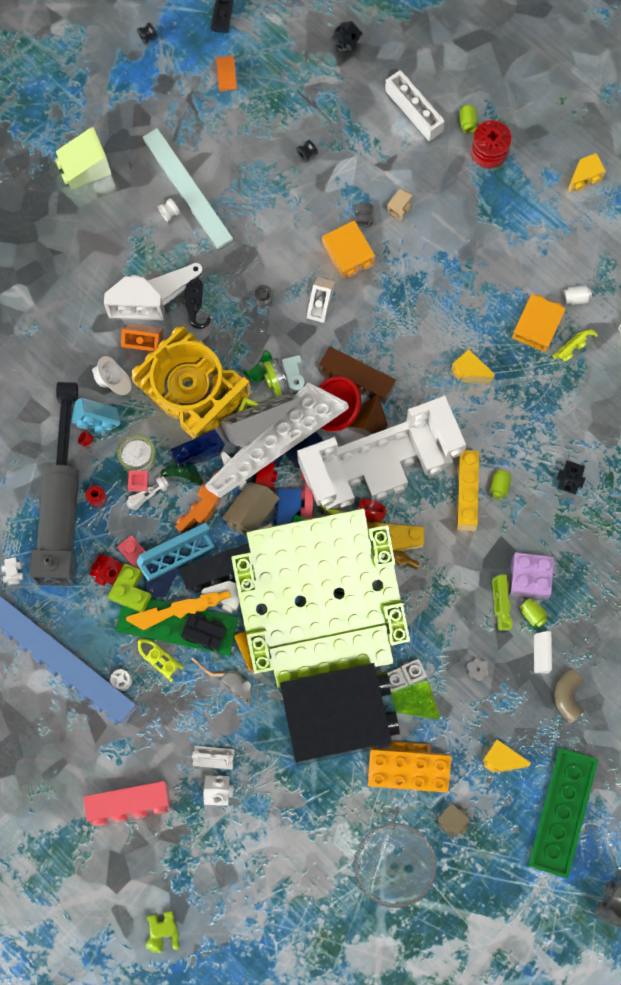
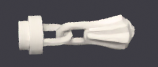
M164 476L156 478V484L148 487V492L150 493L148 496L144 494L147 491H141L138 494L129 496L127 499L128 508L138 510L159 489L163 492L166 491L170 485Z

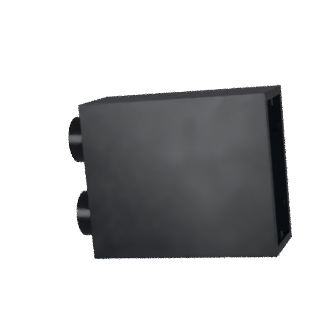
M375 663L280 682L296 766L367 752L371 748L381 749L390 747L392 743L391 736L400 734L396 711L385 712L382 697L391 695L387 671L376 673Z

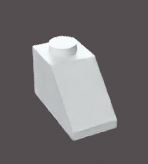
M321 277L316 279L313 284L307 319L325 322L333 297L335 281Z

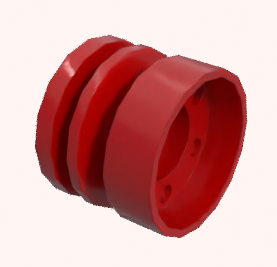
M496 120L484 121L478 125L474 132L471 148L472 159L477 165L486 169H494L505 163L512 139L510 129L504 123Z

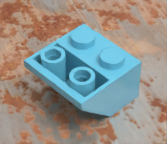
M81 397L75 401L71 423L76 424L81 429L90 428L94 429L96 433L105 434L119 426L120 419L116 407Z

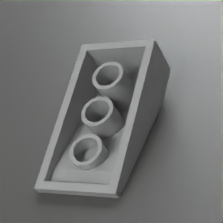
M286 393L280 397L270 399L220 419L226 440L239 447L249 445L250 441L259 437L301 401V398Z

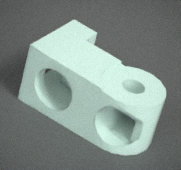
M300 355L282 359V367L289 391L293 394H297L305 386L304 379L298 368L302 367Z

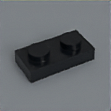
M234 0L215 1L211 24L212 32L229 33Z

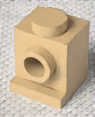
M399 189L388 203L387 213L402 222L404 220V213L407 214L412 207L411 200L413 195L408 191Z

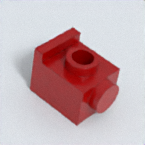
M271 462L257 472L255 482L256 484L268 487L272 492H275L274 483H276L278 471H275L274 462Z

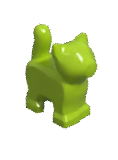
M173 911L163 913L165 918L163 922L159 921L158 915L147 917L150 924V938L146 942V948L150 949L153 953L163 952V937H171L173 949H180L178 944L179 931L174 920Z

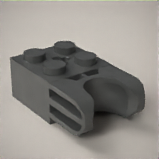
M617 879L605 884L602 891L604 898L602 902L599 901L597 903L594 913L597 914L595 919L621 930V879Z

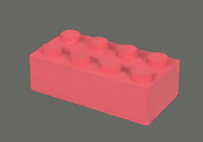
M165 781L83 797L87 822L92 823L93 826L96 825V827L108 825L110 820L116 821V823L125 822L131 816L140 819L148 817V813L151 812L160 815L168 813V809H172L169 784Z

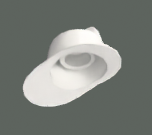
M101 357L97 366L92 369L96 383L101 387L110 388L118 395H127L132 388L131 380L127 373L111 357Z

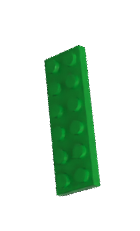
M150 599L145 611L157 608L158 611L171 607L172 603ZM123 605L121 606L115 630L117 633L225 656L231 655L239 617L206 610L196 612V614L206 617L205 621L213 623L215 620L225 624L224 628L227 629V634L220 652L217 653L181 638L188 616H195V614L188 613L183 618L173 615L142 630L126 620L128 616L141 612Z
M558 748L528 867L569 879L599 759Z

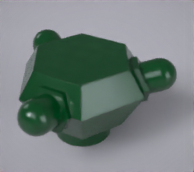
M179 456L177 461H173L166 469L161 471L162 476L169 477L176 482L185 484L195 483L196 485L203 483V479L199 476L196 466L193 465L194 460L190 457Z

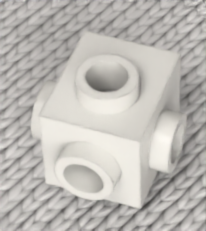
M205 776L204 805L229 804V797H233L234 785H230V776Z

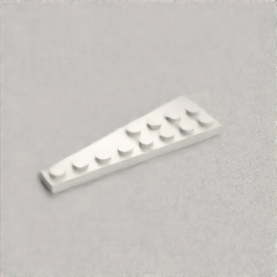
M308 382L296 394V396L301 398V401L259 437L250 441L249 445L244 446L205 485L207 490L221 498L349 408L347 402Z

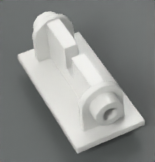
M195 746L192 755L193 766L232 770L235 749Z

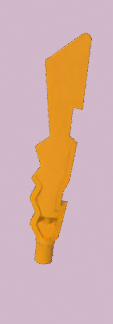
M227 590L221 593L214 592L200 595L198 599L174 602L170 608L160 611L157 608L144 611V613L128 616L126 620L145 630L173 615L183 618L188 613L196 614L197 611H205L209 606L215 607L220 601L231 598V593Z

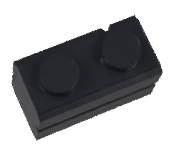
M195 614V616L189 615L181 638L219 653L227 634V629L224 628L225 624L215 620L213 623L205 621L206 617L200 614Z

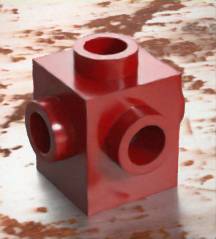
M99 554L91 567L89 575L95 578L94 582L105 587L106 584L113 586L122 570L123 564L109 556Z

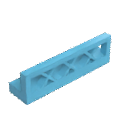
M204 523L140 554L137 564L146 579L150 581L213 550L214 545L207 535L210 529L208 525ZM202 538L207 545L203 549L195 547L196 541ZM183 547L190 549L191 553L187 557L179 555L180 549ZM165 556L175 558L174 563L171 565L162 563ZM154 564L158 566V570L150 574L146 566Z

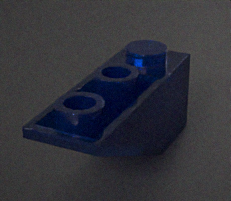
M214 429L169 449L168 452L177 466L180 467L203 463L219 456L225 443Z

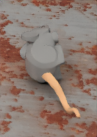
M191 658L210 676L222 677L219 684L229 693H233L232 695L237 700L241 698L247 706L251 704L252 685L249 681H244L240 674L233 671L213 673L204 668L197 660Z

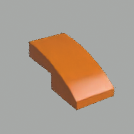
M234 56L216 57L219 91L237 89Z

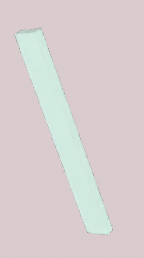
M158 128L143 136V141L217 250L233 242L232 236Z

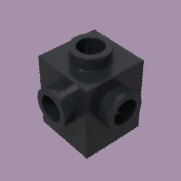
M353 21L342 22L335 29L331 40L341 51L353 50L363 33Z
M567 460L563 470L560 469L556 480L559 481L557 489L576 495L578 488H583L586 477H583L585 466Z

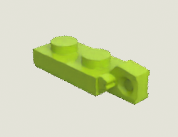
M499 575L492 579L495 617L498 620V630L506 631L511 630L513 619L509 614L511 609V602L508 599L510 585L507 575Z

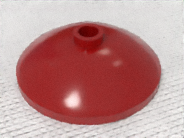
M337 376L329 378L321 383L318 388L347 402L349 408L321 427V429L327 432H338L349 427L357 418L361 408V393L358 386L346 377Z

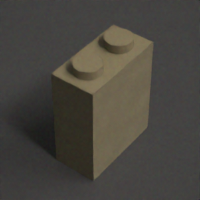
M248 482L222 519L227 522L226 526L234 532L237 530L244 535L247 531L259 528L280 498L268 487Z

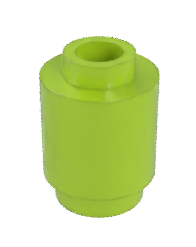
M464 105L459 110L461 129H463L464 133H473L479 125L477 110L472 105Z
M497 470L493 474L489 489L492 498L503 500V498L508 497L512 481L509 472Z
M529 598L520 606L521 613L533 627H541L548 621L546 617L549 614L537 600L534 601L533 598Z

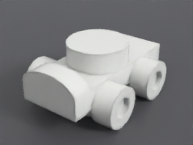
M16 557L4 559L5 564L1 565L2 572L6 573L3 576V582L7 583L8 586L20 584V580H24L23 573H18V569H22L21 561L17 562Z

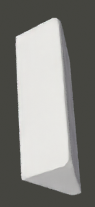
M546 631L534 635V672L549 674L552 671L551 631Z

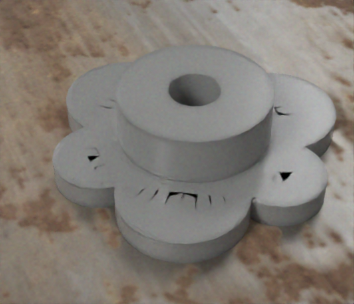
M478 658L474 659L473 662H469L467 664L469 677H474L476 681H482L484 676L489 674L487 670L488 662L485 660L480 661Z

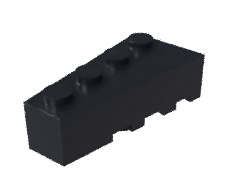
M249 543L180 567L186 590L200 593L205 588L235 580L231 556L250 553Z

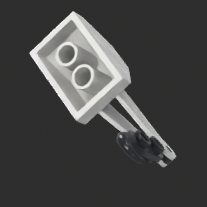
M193 263L148 281L138 275L124 277L104 294V306L108 317L164 320V306L186 289L185 306L189 315V323L195 329L206 328L210 324V317L203 324H199L196 321V316L202 307L203 283L199 279L203 275L202 266L199 263Z

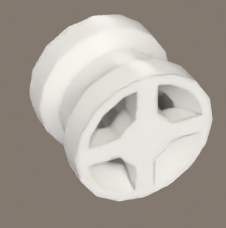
M171 198L164 205L158 206L161 215L167 222L171 220L172 216L180 214L178 207Z
M116 670L111 675V684L119 691L129 689L132 684V678L125 670Z

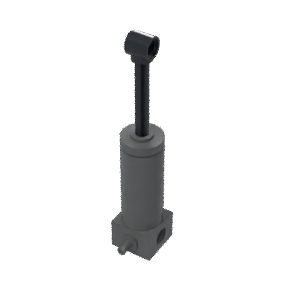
M58 382L56 397L61 407L56 465H49L43 468L37 550L31 551L29 577L36 585L75 586L77 559L73 555L79 470L67 466L71 412L72 405L78 400V383Z

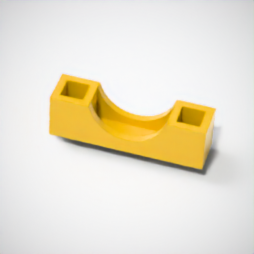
M465 450L463 454L458 456L459 487L456 530L476 531L478 526L479 451Z

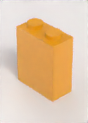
M355 220L322 236V245L342 279L352 278L357 272L363 269L368 270L375 264V254Z
M531 294L514 330L512 339L546 353L566 308L558 302L546 300L541 295Z

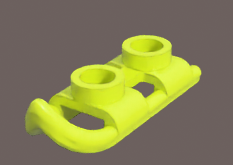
M591 329L577 333L553 355V358L556 359L558 357L563 359L564 362L569 360L573 356L572 352L575 348L579 350L587 344L585 341L587 339L586 336L592 335L597 337L598 334Z
M140 639L138 641V649L142 657L169 681L172 682L174 680L171 675L177 668L184 669L180 663L153 641L147 639ZM142 643L154 646L147 656L142 650ZM162 656H166L169 660H164ZM160 662L163 667L160 668L156 663Z

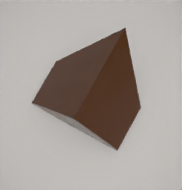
M378 395L361 405L357 418L347 429L364 436L387 429L388 423Z

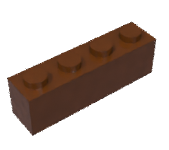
M330 346L319 363V372L324 377H346L358 386L361 395L365 394L370 399L378 395L380 402L386 404L396 385V379Z

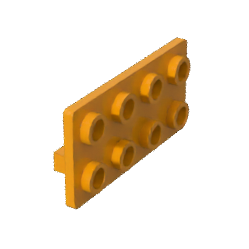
M392 741L390 750L371 748L368 786L448 792L451 754L431 753V744Z

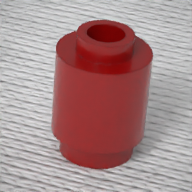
M95 485L87 489L86 499L91 507L100 509L106 505L107 495L100 486Z

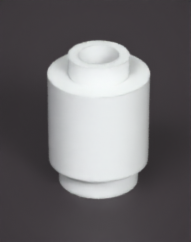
M587 285L568 287V289L563 291L565 304H570V306L589 303V299H592L591 288H587Z

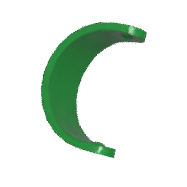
M265 350L260 361L251 370H243V374L252 382L258 383L265 379L264 374H266L263 362L269 360L273 365L270 352Z

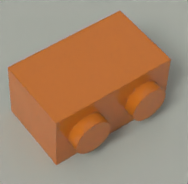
M127 323L122 328L121 347L155 352L161 341H163L164 328Z

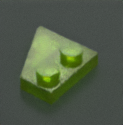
M429 682L391 693L396 713L440 720Z

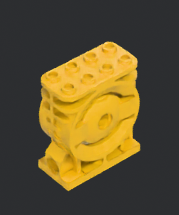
M177 326L167 340L161 341L154 353H149L145 361L132 370L134 385L140 388L145 395H148L150 400L155 402L167 415L180 420L182 429L193 438V441L198 446L221 425L220 419L230 416L241 405L244 397L248 398L251 395L249 381L245 377L242 378L234 370H224L215 353L205 346L201 340L198 341L193 333H189L185 326ZM215 372H217L218 374L215 375V376L212 378V381H213L212 392H211V394H210L206 399H204V398L208 395L209 389H210L209 378H210ZM170 373L167 380L168 393L164 397H162L165 394V381L168 374ZM188 381L193 383L190 387L184 386Z

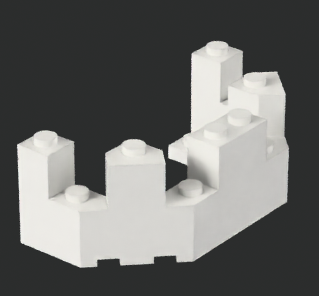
M443 396L408 409L407 421L340 447H337L336 439L333 437L297 452L298 463L309 490H312L317 505L326 506L327 510L346 509L352 506L355 497L350 486H357L362 480L365 483L371 500L377 499V501L387 498L388 494L393 492L398 494L405 491L408 481L401 467L402 465L404 467L410 466L415 460L419 459L426 475H436L453 463L451 456L457 457L463 454L466 443L447 399Z

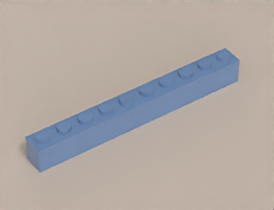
M0 596V627L4 630L2 634L9 640L15 638L19 642L17 646L24 652L31 651L34 654L32 658L39 664L46 663L49 666L47 670L55 677L57 674L61 675L64 678L62 682L70 689L73 686L79 690L77 694L85 701L88 698L94 702L92 706L100 713L103 710L109 714L107 718L115 725L118 723L124 725L138 706Z

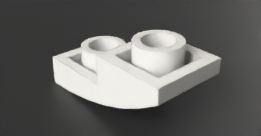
M419 659L387 673L391 694L427 677Z

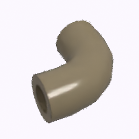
M569 668L561 676L556 684L554 694L558 710L570 724L584 712L574 698L575 691L584 683V680L572 668Z

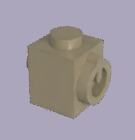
M451 803L437 819L439 821L437 826L451 838L458 835V833L463 835L470 827L467 824L470 820L467 817L469 813L461 806L457 808Z

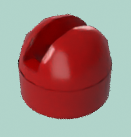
M88 431L82 432L78 438V444L86 448L91 447V442H94V436Z

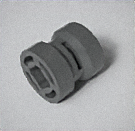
M370 203L356 205L355 213L357 214L356 224L358 227L372 226L374 224V217L372 216L373 205Z
M259 285L254 290L255 304L261 309L269 308L273 303L272 290L267 285Z

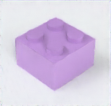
M515 552L512 558L509 595L548 600L552 589L554 557Z

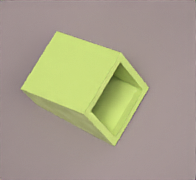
M94 127L88 129L56 151L58 157L55 159L59 169H63L62 178L65 185L69 183L71 190L111 175L106 155Z

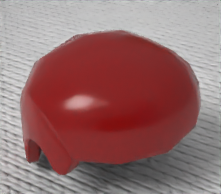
M360 499L358 509H364L366 522L379 523L384 520L387 513L385 505L369 499Z

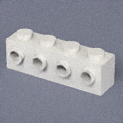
M401 70L386 79L385 91L429 142L443 132L445 121L442 116L435 111L432 105L422 96L420 91L415 88Z

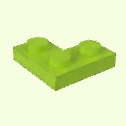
M124 564L107 598L110 601L144 613L152 596L150 593L136 588L143 574L141 569Z

